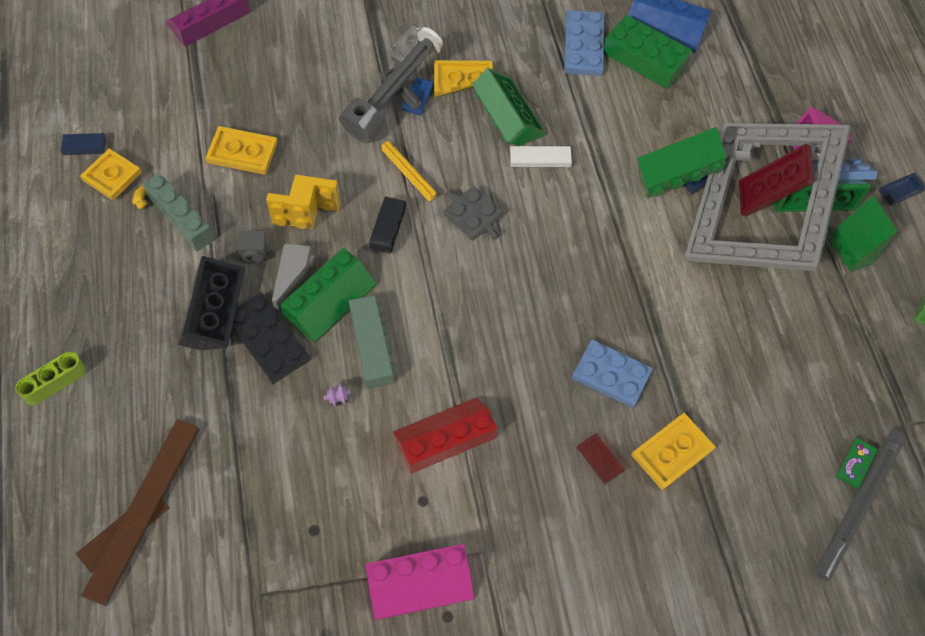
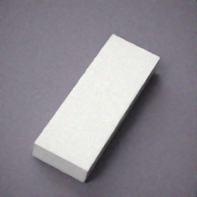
M510 146V167H571L572 164L570 146Z

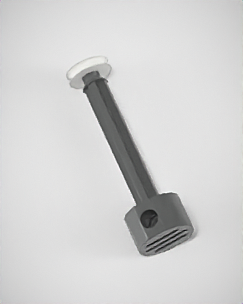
M428 27L421 28V31L417 33L419 40L417 45L367 102L361 98H355L341 113L339 121L351 136L361 142L368 143L384 125V120L379 112L431 52L438 54L444 48L441 37L435 31Z

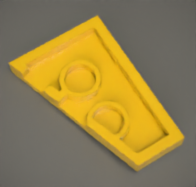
M434 60V97L473 87L474 81L487 68L493 70V61Z

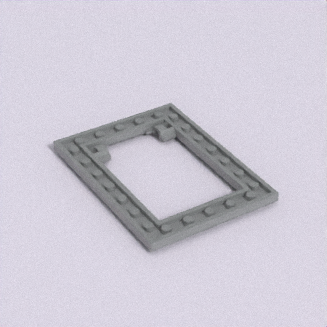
M724 123L720 138L726 155V168L719 173L708 175L685 253L686 261L818 272L850 134V125ZM807 143L811 146L813 163H818L798 246L714 240L736 160L750 161L752 158L751 150H754V147H761V145L802 146Z

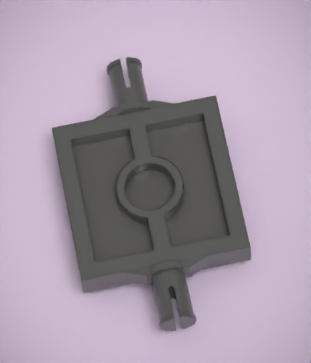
M473 185L461 195H458L452 188L446 192V196L453 203L444 210V216L467 237L474 241L479 235L486 232L494 239L500 237L501 232L493 225L503 215V211Z

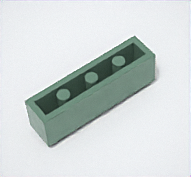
M158 173L142 184L150 201L196 252L214 241L210 227L161 173Z
M375 295L349 300L366 388L372 389L394 384L393 376L397 375L395 363L389 360L392 350L390 342H385L384 338L388 333L386 323H381L380 316H383L381 303L376 302Z

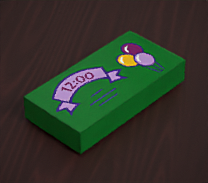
M856 437L835 477L858 489L878 449Z

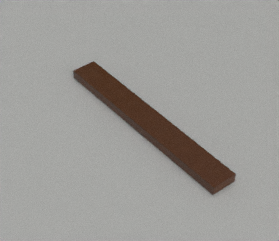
M179 419L176 420L81 595L83 598L105 607L107 606L200 430L197 426Z

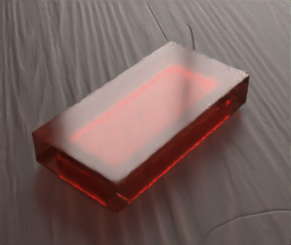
M597 433L577 446L579 452L605 485L624 473L625 469Z

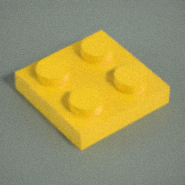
M109 148L80 177L82 181L114 201L142 172L138 166Z

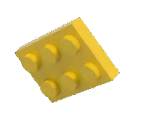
M218 126L205 159L208 164L266 175L278 143L277 137Z
M683 413L633 451L631 456L663 491L713 452L716 447L693 421Z

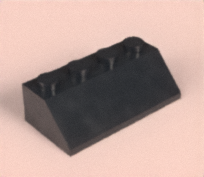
M206 256L201 257L178 345L200 351L228 347L245 267Z

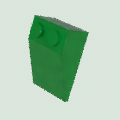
M871 197L835 228L829 240L832 247L839 253L843 264L848 267L850 272L872 265L898 231L875 197Z

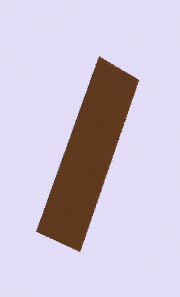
M163 500L151 523L170 509ZM126 513L75 553L90 573L95 571Z

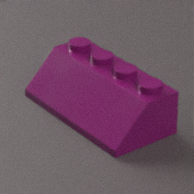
M205 0L171 17L165 23L181 43L187 47L249 14L250 9L248 0Z

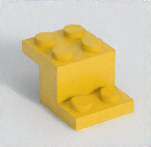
M295 175L289 196L268 193L266 198L272 223L279 226H295L300 229L314 228L319 208L326 211H339L341 205L337 180Z

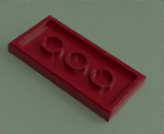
M806 143L740 179L741 215L747 217L815 182L811 146Z

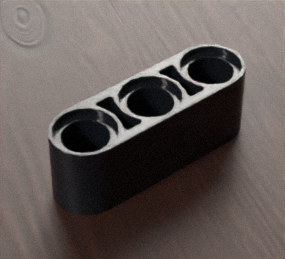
M388 196L384 197L370 238L369 249L388 254L392 253L406 210L405 200Z

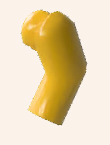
M143 185L135 190L132 203L136 204L138 209H142L148 204L144 199L147 194Z

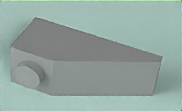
M284 244L272 298L276 311L281 310L280 304L301 286L309 276L310 268L314 267L315 255L311 254L310 246Z

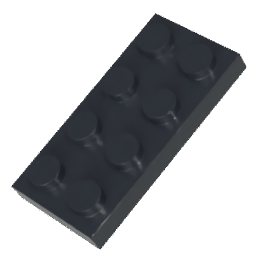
M262 292L236 308L232 329L272 384H275L311 361L309 354Z

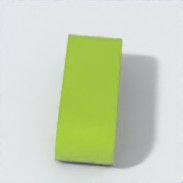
M63 353L19 380L15 387L16 393L29 405L39 404L81 378L86 372L85 364L76 353Z

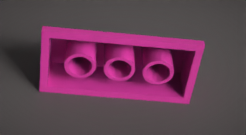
M464 544L365 564L375 620L474 600Z

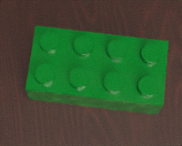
M627 14L606 37L603 54L666 89H669L685 69L692 52L690 48Z

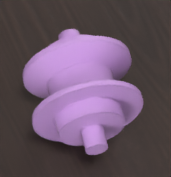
M341 383L335 389L329 385L330 390H327V395L323 396L324 400L329 399V403H333L334 408L336 402L341 401L345 405V400H348L347 395L351 394V391L346 390L345 386L341 387Z

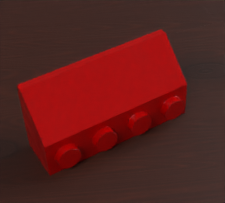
M476 397L393 431V435L412 474L496 439L498 428L488 408Z

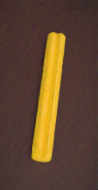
M386 141L381 145L382 151L428 201H432L437 197V192L390 141Z

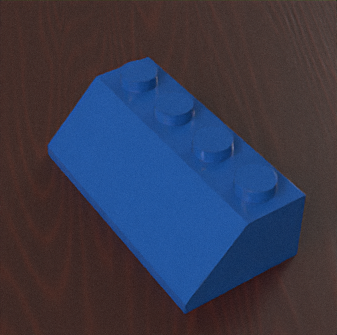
M633 0L629 16L690 48L692 52H696L711 10L680 0Z

